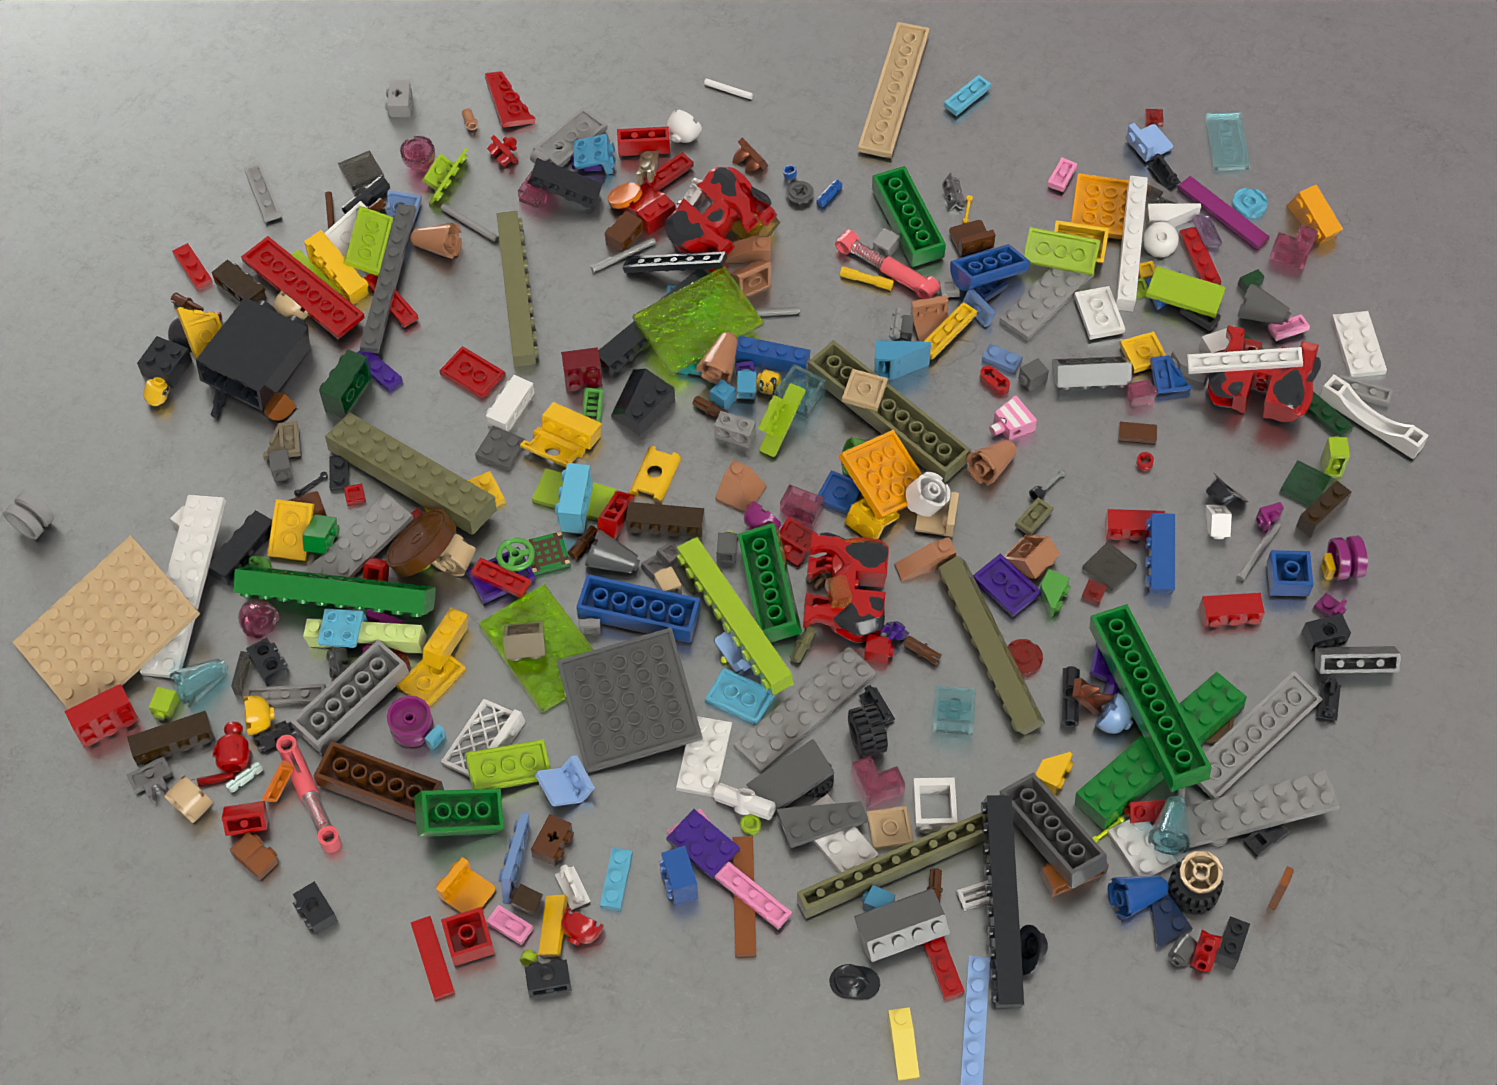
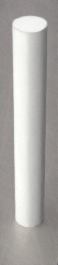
M707 78L705 79L704 85L750 100L753 98V93Z

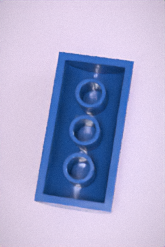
M1010 244L953 260L950 262V272L955 285L960 290L966 291L1025 273L1029 268L1030 261Z

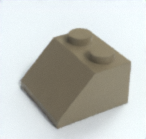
M544 622L504 625L505 659L518 661L523 657L538 659L545 655Z

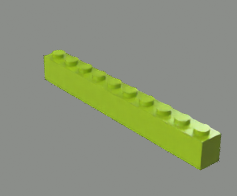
M696 537L678 546V555L676 556L680 566H685L686 574L689 579L693 578L695 581L694 584L697 591L704 594L703 597L706 604L713 607V613L717 620L721 619L723 622L722 626L727 634L730 633L734 645L737 648H741L744 660L746 662L749 661L753 673L756 676H760L764 689H769L771 694L775 695L794 685L792 673L700 540Z

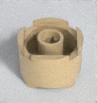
M454 534L447 548L432 564L443 572L447 569L452 571L451 575L463 576L474 556L476 548L464 542L462 536Z
M184 775L164 796L192 823L197 821L214 803Z

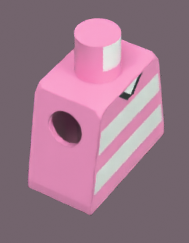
M1016 395L995 412L994 424L989 427V430L993 436L1003 433L1008 440L1035 431L1037 419Z

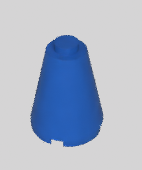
M1127 876L1111 878L1112 882L1108 883L1107 888L1111 906L1115 905L1118 910L1115 913L1121 919H1126L1166 896L1169 885L1161 876Z

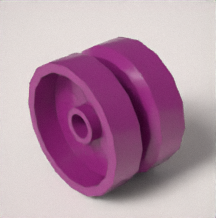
M1359 535L1349 536L1346 540L1342 537L1331 538L1328 542L1327 553H1332L1336 567L1333 579L1345 580L1348 579L1349 575L1353 579L1365 577L1368 568V557L1362 537Z
M405 696L394 701L388 709L387 722L396 743L411 748L425 743V737L434 729L430 707L425 700L417 696Z

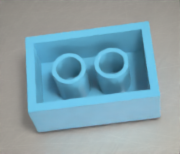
M567 463L566 470L562 472L563 486L559 487L558 496L560 502L556 503L555 514H558L557 524H560L562 532L584 534L593 487L590 465Z

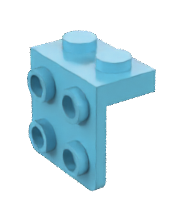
M325 609L318 637L319 645L356 647L362 622H368L364 612Z

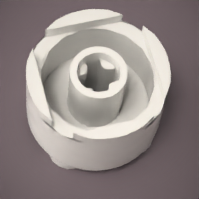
M926 472L920 475L907 487L906 500L908 502V509L922 516H933L949 501V486L945 485L941 481L943 478L936 473Z

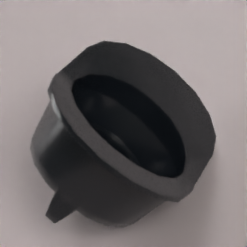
M1213 473L1216 477L1206 488V493L1216 503L1224 505L1237 498L1247 503L1249 502L1240 493L1224 483L1216 473Z
M1028 924L1020 929L1022 973L1024 976L1033 972L1039 959L1043 958L1048 950L1045 934L1040 932L1034 925Z
M853 964L840 965L833 970L829 978L832 991L841 997L869 999L874 997L880 988V978L877 973L865 966Z

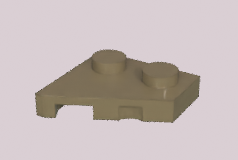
M297 421L278 423L275 434L269 441L268 450L263 453L265 461L269 460V452L285 449L288 450L290 457L301 456Z

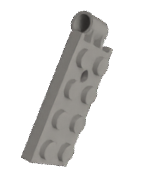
M582 107L533 148L530 161L535 164L536 159L539 158L563 167L574 155L573 143L575 140L601 135L608 129L607 124Z

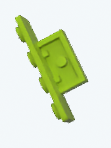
M467 147L463 149L455 163L441 153L438 155L422 182L436 190L429 204L432 205L434 200L439 201L443 195V192H441L442 188L446 189L452 181L449 179L450 176H455L460 169L457 165L459 163L463 164L467 158L465 154L468 150Z
M790 383L783 399L774 395L772 400H770L768 409L764 417H762L758 428L766 433L759 451L772 457L776 456L806 393L804 388Z

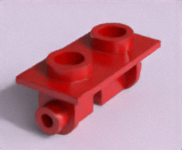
M1167 799L1129 802L1130 805L1124 808V814L1130 817V823L1167 820Z

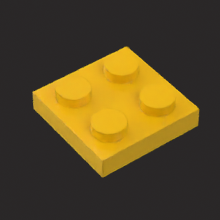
M1154 331L1121 340L1119 344L1125 357L1132 362L1133 373L1151 369L1150 358L1166 356Z

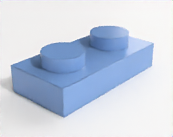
M974 289L968 290L963 302L978 311L975 318L984 327L990 326L996 312Z
M990 343L982 356L983 362L1013 374L1017 372L1023 360V356Z

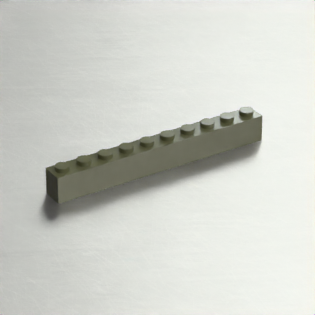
M518 211L496 213L514 367L536 365L535 357H539L538 347L534 346V342H537L536 331L532 332V328H535L534 317H530V313H533L532 302L528 301L532 296L531 289L527 288V284H530L529 273L525 274V270H528L527 259H523V256L527 255L526 247L521 243L525 242L524 231H520V228H523L522 217L518 218Z
M957 555L939 567L941 572L940 578L945 585L947 584L949 588L947 592L953 601L955 600L957 605L955 609L965 621L963 626L967 632L971 633V642L980 652L979 659L986 665L988 669L987 675L996 685L995 692L999 698H1002L1004 702L1003 708L1013 720L1011 721L1012 727L1016 732L1027 735L1044 725L1045 721L966 561Z
M980 812L798 891L797 903L805 919L860 896L866 890L870 891L872 885L877 887L883 886L986 841V836L982 834V822H985L984 814Z

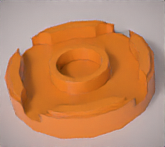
M625 183L613 189L607 199L613 208H626L630 206L629 203L632 201L635 203L639 200L642 191L637 183Z

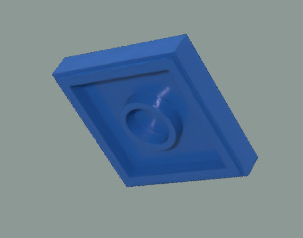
M831 470L815 498V503L848 515L852 504L858 502L862 493L852 478Z

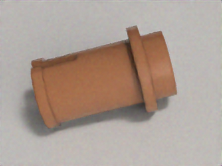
M466 108L461 113L465 120V127L469 130H475L478 126V121L474 118L472 110Z

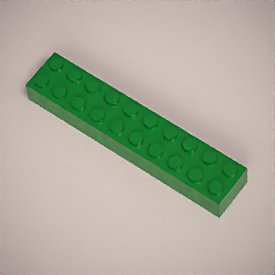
M245 566L235 569L233 592L240 593L241 597L259 595V599L277 597L278 601L283 602L295 599L296 603L308 604V602H315V605L318 606L334 604L336 608L353 606L354 610L372 608V612L390 610L391 614L402 615L403 612H408L410 616L422 617V615H427L428 612L434 610L436 587Z
M1128 604L1091 615L1089 629L1123 697L1127 701L1130 711L1171 792L1209 780L1212 767Z
M1216 671L1181 701L1179 705L1202 746L1219 729L1244 709L1247 696ZM1143 735L1076 792L1075 805L1103 830L1124 814V808L1130 805L1129 802L1139 801L1164 779Z

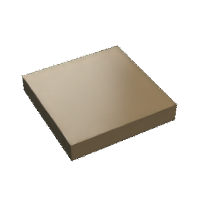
M852 369L842 402L872 409L877 412L888 383V378Z
M907 806L867 811L870 836L875 851L896 849L914 841Z

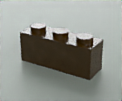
M227 259L212 271L215 283L239 303L245 297L256 303L267 299L265 287L260 282H255L249 273H244L236 263L233 264Z
M1336 480L1300 515L1296 527L1312 538L1347 504L1352 491Z

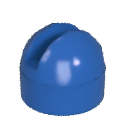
M786 165L782 170L786 179L793 180L797 176V170L794 165Z

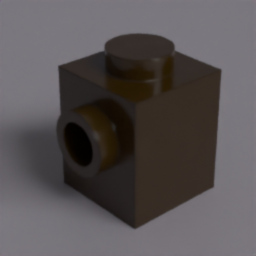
M520 884L519 888L514 887L509 898L512 899L511 906L534 916L543 894Z

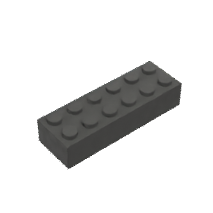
M1034 772L999 791L1000 795H1012L1013 821L1072 889L1107 870V854Z

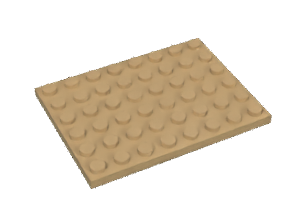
M130 535L20 634L13 643L67 709H70L120 683L121 685L125 684L196 619L200 612Z

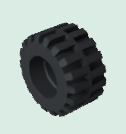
M872 703L850 709L848 711L849 730L855 749L860 757L867 758L887 752V733L878 708Z
M1179 861L1175 868H1173L1168 880V893H1171L1170 896L1176 901L1178 908L1180 906L1183 907L1182 911L1184 912L1191 910V914H1196V911H1199L1201 914L1206 909L1208 911L1211 910L1221 895L1224 881L1221 879L1217 888L1209 893L1198 894L1192 892L1184 886L1181 880L1180 867L1182 862Z

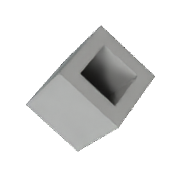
M884 228L873 242V250L875 252L878 251L881 255L883 254L886 258L888 256L891 257L899 247L900 236Z

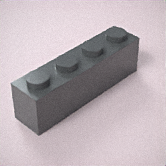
M1395 646L1315 647L1314 666L1320 674L1400 672L1401 653Z

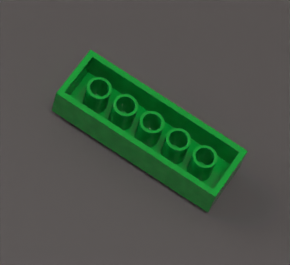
M902 166L873 175L872 190L893 232L900 236L899 243L911 267L944 258L946 243L907 168Z
M771 523L738 533L757 624L770 643L801 634L802 629L780 533L776 525Z

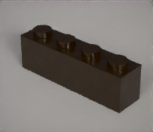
M629 502L626 529L633 533L645 532L653 535L668 534L670 536L679 535L690 538L702 537L705 510L704 508Z
M205 710L128 736L127 739L132 757L138 766L149 764L151 761L163 756L167 758L179 751H187L197 745L208 744L210 741L215 740V735Z

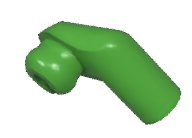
M254 555L249 558L251 566L272 568L269 559L266 557Z

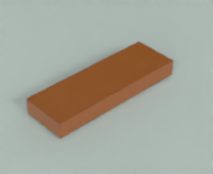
M1286 867L1274 890L1268 908L1272 910L1277 908L1292 878L1293 868Z

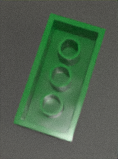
M501 788L421 791L414 796L417 837L497 834L504 829Z

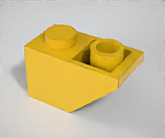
M1071 752L1043 759L1036 772V776L1054 795L1057 789H1062L1066 780L1064 775L1066 772L1070 773L1074 762L1071 761L1073 756Z

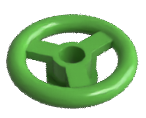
M513 537L503 541L496 552V558L500 566L509 571L526 569L531 565L535 557L533 545L528 540L520 537ZM521 543L525 545L528 549L519 550L514 548L511 544ZM504 548H506L510 554L508 557V563H506L502 558V552ZM524 556H529L528 559L524 562Z

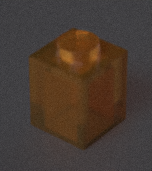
M845 574L826 579L825 589L832 608L837 606L838 608H843L849 605L853 595Z

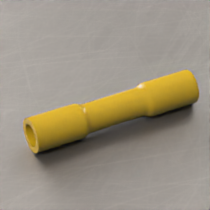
M842 266L840 271V277L869 283L890 291L893 288L894 280L873 276Z

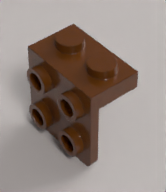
M982 220L968 222L949 229V233L961 257L994 248L996 234L993 229L987 231Z

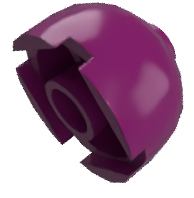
M752 501L745 511L744 523L748 527L746 531L774 523L777 529L782 525L771 512L762 509L763 506L757 502Z

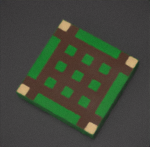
M561 531L528 539L535 550V557L531 563V569L535 575L571 566Z

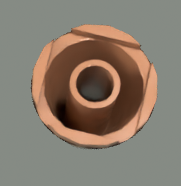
M456 223L416 228L410 235L414 246L450 259L459 254L462 245V238H459L461 229Z
M726 332L718 337L697 364L696 371L702 373V378L714 384H717L721 379L728 384L730 383L738 343L736 336L731 332Z
M1004 440L968 454L966 462H968L969 467L967 469L972 478L980 484L986 483L987 486L994 483L1016 455L1015 444L1009 440Z

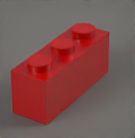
M669 126L617 129L618 155H640V153L656 150L658 154L670 153Z
M1107 509L1105 517L1106 538L1113 540H1146V537H1149V530H1146V519H1149L1152 513H1165V511Z
M1261 592L1202 596L1199 605L1203 626L1217 627L1227 624L1235 626L1243 623L1253 625L1262 622L1265 614Z

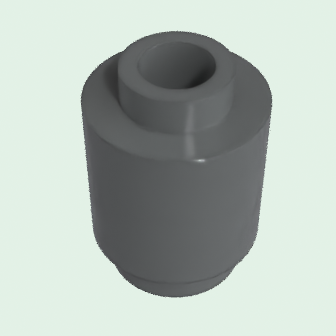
M1187 934L1179 937L1168 953L1170 962L1178 967L1186 966L1194 954L1197 941Z

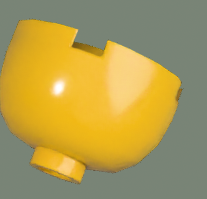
M244 696L243 704H245L244 715L247 736H254L263 730H268L271 719H275L274 708L269 707L268 701L263 697Z

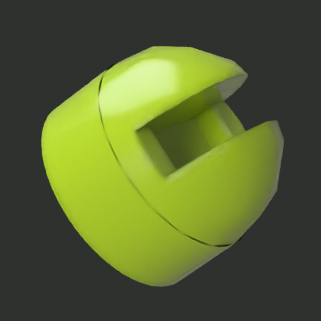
M532 949L524 950L519 961L524 966L537 962L538 955L536 951L532 952Z

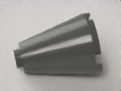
M1251 284L1244 296L1243 304L1241 303L1238 311V317L1241 319L1283 325L1284 322L1288 323L1292 314L1289 312V307L1254 284Z
M598 530L585 566L632 573V570H637L640 560L637 559L638 555L602 530Z

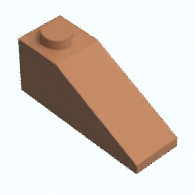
M753 236L732 242L735 248L727 255L728 258L725 262L750 264L759 260H765L771 263V237Z
M950 537L931 542L896 562L894 566L901 581L938 570L941 565L956 557L957 552Z

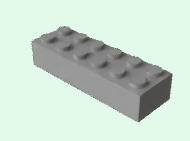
M378 639L290 721L300 736L323 755L331 741L337 742L409 674L406 663Z

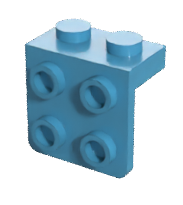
M607 134L574 141V166L576 169L602 164L607 175L614 173L613 166H616L613 152H615V146L613 142H610Z

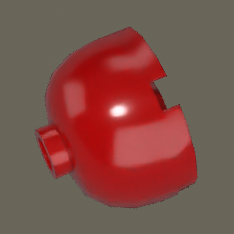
M566 907L561 919V929L568 936L567 941L579 946L580 942L589 944L595 941L601 934L604 925L600 923L599 927L595 926L597 921L575 911L571 914V909Z

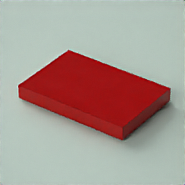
M464 346L439 370L441 375L482 400L506 376L505 371Z

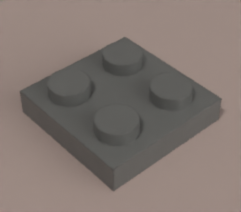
M492 426L475 453V457L509 471L523 449L520 447V444L526 439Z

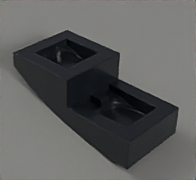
M1284 824L1254 831L1244 839V842L1259 856L1285 837L1290 830Z

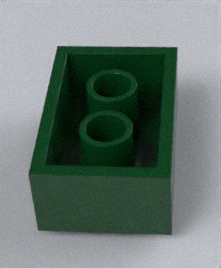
M348 349L340 357L336 367L330 371L329 377L319 388L326 412L342 419L349 413L372 379L366 356Z

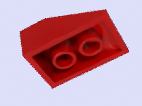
M642 184L640 186L642 195L635 203L632 201L629 203L630 206L621 209L642 219L644 231L650 235L665 225L666 219L676 210V204L664 193Z

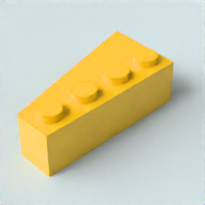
M322 230L304 241L309 260L333 283L345 299L354 305L369 295L367 281L359 276L355 268L344 264V256Z

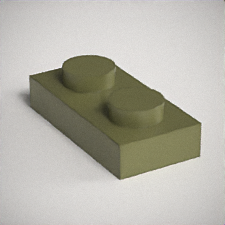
M1038 497L1015 522V527L1025 534L1032 535L1053 512V507Z

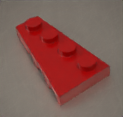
M503 72L485 73V80L502 128L534 124L536 118L533 114L529 113L526 104L521 102L520 96L517 92H514L511 83Z

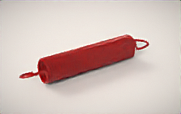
M228 771L197 778L198 786L233 780L235 779L234 772Z

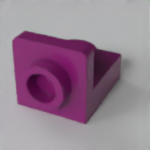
M1278 502L1259 509L1256 522L1263 532L1269 530L1271 522L1280 518L1284 509L1282 503Z
M1326 592L1317 601L1313 609L1324 617L1340 613L1344 615L1347 610L1345 608L1347 601L1343 599L1340 603Z

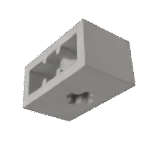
M410 79L389 80V87H386L388 100H385V109L389 110L390 117H410L412 99Z

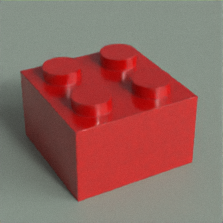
M482 907L441 919L454 966L495 954Z

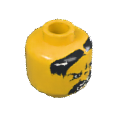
M764 370L762 373L759 372L756 379V386L759 392L774 396L783 389L784 381H781V374L770 370Z
M159 377L149 379L144 387L143 398L152 406H159L165 403L169 392L168 384Z

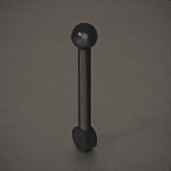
M321 472L318 478L300 490H295L294 495L299 497L303 491L321 479H327V472Z

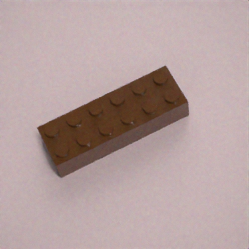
M331 741L313 775L317 786L416 822L414 796L421 791L444 790L442 781Z

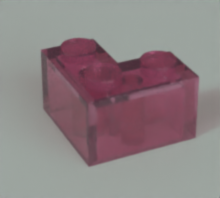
M1301 225L1296 238L1279 232L1274 242L1270 259L1304 270L1318 230Z
M871 756L852 762L851 774L867 807L904 794L905 781L898 766L878 773Z

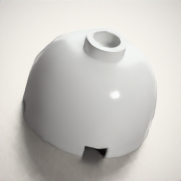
M674 110L667 126H669V134L674 142L690 143L699 136L702 127L699 122L696 124L693 121L694 117L682 110H677L676 112Z
M1167 222L1153 223L1143 234V247L1153 257H1168L1178 246V232L1173 225Z

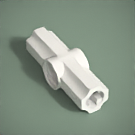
M719 783L714 791L713 798L715 801L734 807V811L739 814H753L770 820L776 809L775 802L756 796L755 792L751 789H737Z

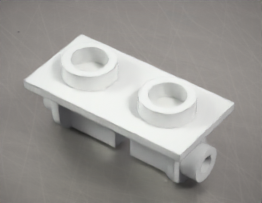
M561 866V871L555 874L563 894L568 897L567 902L571 910L589 903L590 899L574 866Z

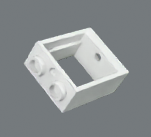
M914 778L915 832L928 834L957 823L955 778ZM949 793L951 818L921 819L920 794Z

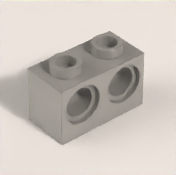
M720 411L714 425L715 438L750 448L756 435V421Z

